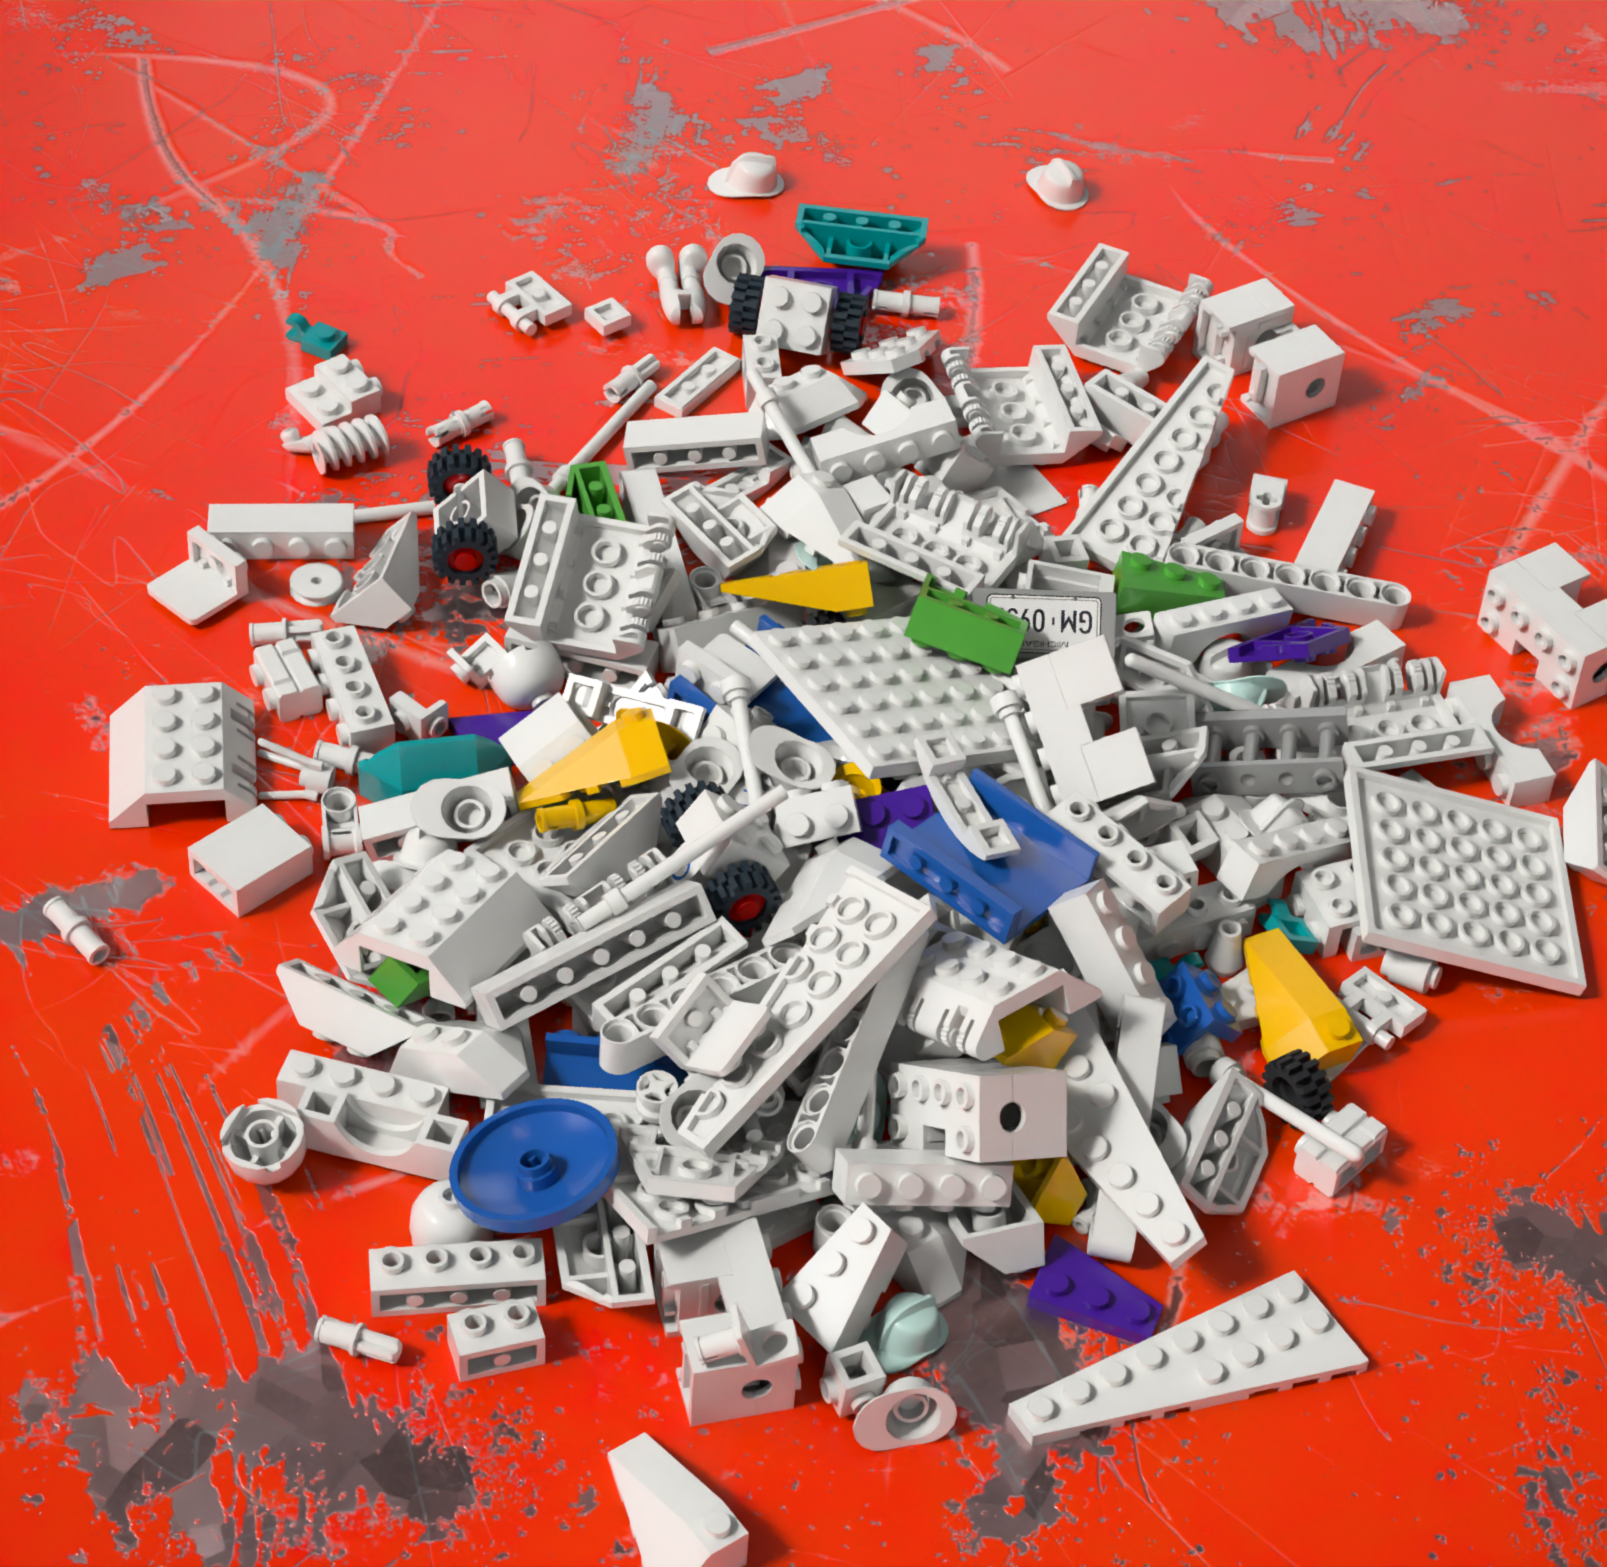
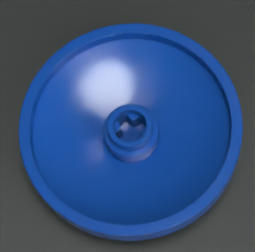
M562 1098L526 1101L493 1114L466 1135L457 1147L450 1163V1186L462 1213L471 1221L484 1228L506 1233H527L545 1230L579 1216L604 1196L613 1184L620 1167V1147L610 1121L599 1110L588 1104Z

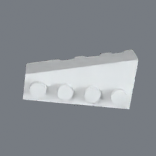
M746 599L730 603V611L719 613L718 607L697 611L698 619L685 621L684 616H677L662 620L663 627L654 629L652 632L654 641L659 642L661 672L675 673L678 648L687 640L703 649L716 636L725 633L745 646L746 644L729 631L734 621L740 620L753 631H757L759 617L766 614L774 622L781 624L785 628L797 627L796 623L799 620L805 622L802 606L765 600V602L753 605L752 599Z

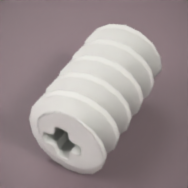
M374 414L366 415L364 420L359 417L355 418L351 424L346 421L342 422L338 428L331 425L326 427L325 432L321 429L315 430L311 438L313 460L321 475L326 474V463L328 462L332 469L336 471L339 470V459L341 458L344 464L349 467L352 466V455H355L357 460L363 463L365 462V451H368L372 459L378 458V447L381 448L385 455L389 454L388 435L383 424Z

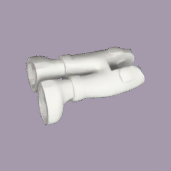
M698 244L686 245L678 256L677 267L683 290L678 289L674 255L668 246H654L646 255L647 269L657 279L662 308L666 318L672 325L680 324V310L689 309L692 324H700L706 312L705 295L701 287L699 275L706 267L708 258L705 249Z

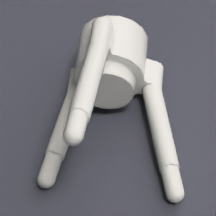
M263 738L258 739V745L273 752L260 749L257 751V755L269 761L300 770L299 785L305 786V790L260 792L258 794L259 799H307L317 802L319 794L323 795L326 790L333 788L336 766L324 764V761L309 758Z

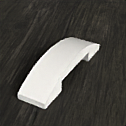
M769 443L767 465L744 466L707 486L702 485V487H719L740 491L751 501H754L772 488L790 470L794 459Z
M572 673L569 674L563 693L564 699L576 714L580 715L579 713H581L590 720L607 725L616 720V711L620 708L632 709L642 707L643 710L652 708L655 720L677 728L691 741L698 739L707 710L701 706L674 699L667 700Z
M945 730L916 736L914 746L924 780L943 819L959 841L970 852L984 861L1019 854L1021 848L1004 819H992L963 771L967 758L951 731Z

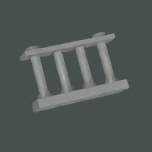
M1346 706L1196 712V727L1208 726L1209 739L1205 762H1202L1190 777L1193 797L1212 794L1240 796L1274 793L1345 792L1343 757H1334L1335 746L1343 745L1344 742H1349ZM1244 746L1242 761L1220 762L1221 750H1233L1236 747ZM1319 746L1318 758L1296 759L1297 747ZM1281 748L1280 759L1258 760L1259 749Z

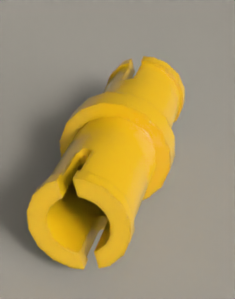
M612 796L586 802L573 799L569 800L567 805L537 808L535 822L540 833L565 828H572L574 831L583 830L585 825L596 824L608 813L616 810L617 805Z

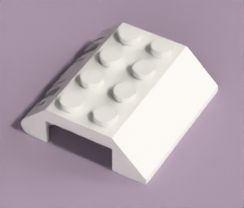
M1099 243L1047 313V320L1074 356L1118 370L1121 373L1132 371L1135 368H1142L1146 372L1158 368L1164 364L1174 348V343L1179 342L1181 336H1183L1194 320V317L1198 314L1200 300L1210 297L1214 290V285L1209 279L1190 273L1187 288L1184 289V292H1180L1127 274L1130 252Z
M1065 344L1033 345L1028 367L970 368L967 362L969 347H950L942 352V363L947 375L952 380V388L964 418L969 423V430L974 443L996 466L1062 464L1102 436V427Z
M901 469L891 480L890 497L887 505L869 525L856 519L838 539V545L924 583L927 573L938 577L935 584L953 593L957 587L968 592L966 599L971 602L972 590L974 588H998L1015 568L1031 532L1032 524L1019 517L1013 520L1012 514L1004 512L998 519L991 538L984 535V532L992 517L993 506L985 503L981 507V501L955 490L949 492L948 487L940 485L934 492L928 510L921 508L920 506L929 488V479L921 476L918 478L917 474Z
M540 492L504 623L534 642L540 640L549 641L556 650L611 660H621L642 653L650 623L647 619L641 617L654 613L656 605L654 602L657 601L664 575L663 569L666 567L668 560L660 553L671 548L673 541L671 538L674 537L677 519L669 514L648 511L649 525L580 514L576 498Z
M1436 656L1421 658L1419 661L1417 659L1407 661L1405 672L1408 690H1403V676L1400 665L1396 662L1386 665L1378 664L1357 667L1353 670H1341L1339 676L1341 700H1337L1336 682L1331 672H1322L1320 675L1317 673L1302 675L1299 679L1302 708L1346 706L1349 742H1344L1343 745L1335 746L1334 757H1343L1344 772L1348 765L1380 771L1491 754L1494 751L1493 744L1479 722L1459 725L1441 696L1440 691L1447 671Z
M223 682L144 686L110 715L109 829L148 827L149 804L225 800L227 822H232L257 807V790L253 786L254 782H256L255 736L252 733V729L255 726L254 702Z
M655 847L639 856V861L635 859L627 864L632 880H635L667 858ZM613 873L607 877V882L601 881L575 898V905L569 902L562 907L564 917L574 935L583 931L576 917L601 902V896L616 887L619 890L624 887L626 883L621 876ZM672 875L629 902L628 907L673 885ZM551 915L542 920V926L536 924L522 934L532 956L567 939L560 924ZM721 916L717 921L565 998V1000L594 1031L600 1032L601 1026L606 1021L690 983L698 972L709 974L746 949L748 942Z
M447 849L418 869L404 885L398 888L361 923L362 925L353 930L333 949V955L342 966L359 972L364 970L363 956L370 950L429 970L430 997L466 1009L475 1000L470 988L503 972L527 948L522 934L536 924L542 926V920L551 914L516 871L459 851Z
M954 931L945 934L941 941L924 949L895 1024L904 1027L908 1025L911 1031L918 1032L949 1047L955 1048L957 1046L960 1052L986 1061L1005 1051L998 1023L1000 1019L1033 1001H1038L1065 1013L1072 1014L1101 998L1102 993L1101 989L1040 961L1030 959L962 931Z

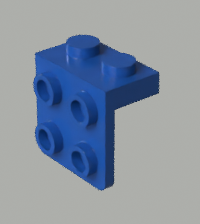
M1182 961L1159 982L1164 995L1171 1001L1174 1014L1177 1017V1021L1161 1036V1042L1176 1044L1178 1058L1192 1043L1199 1040L1207 1032L1230 1043H1233L1243 1034L1235 1019L1238 1017L1235 1008L1222 995L1220 991L1222 984L1212 971L1208 969L1203 971Z

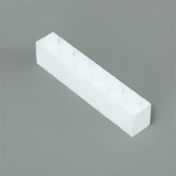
M683 879L630 906L616 917L612 915L587 931L583 930L471 987L470 990L485 1024L498 1031H503L717 921L702 884Z

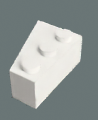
M862 1202L786 1285L782 1293H779L781 1301L789 1302L792 1317L829 1353L856 1345L863 1329H868L873 1319L870 1315L881 1292H886L909 1243L877 1213Z

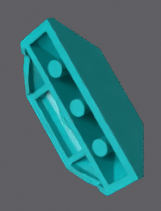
M799 203L795 229L823 262L889 270L925 244L929 218Z
M476 734L400 741L377 752L370 759L365 758L358 762L359 793L372 802H378L415 792L421 785L433 779H463L504 767H509L512 776V759L503 745Z

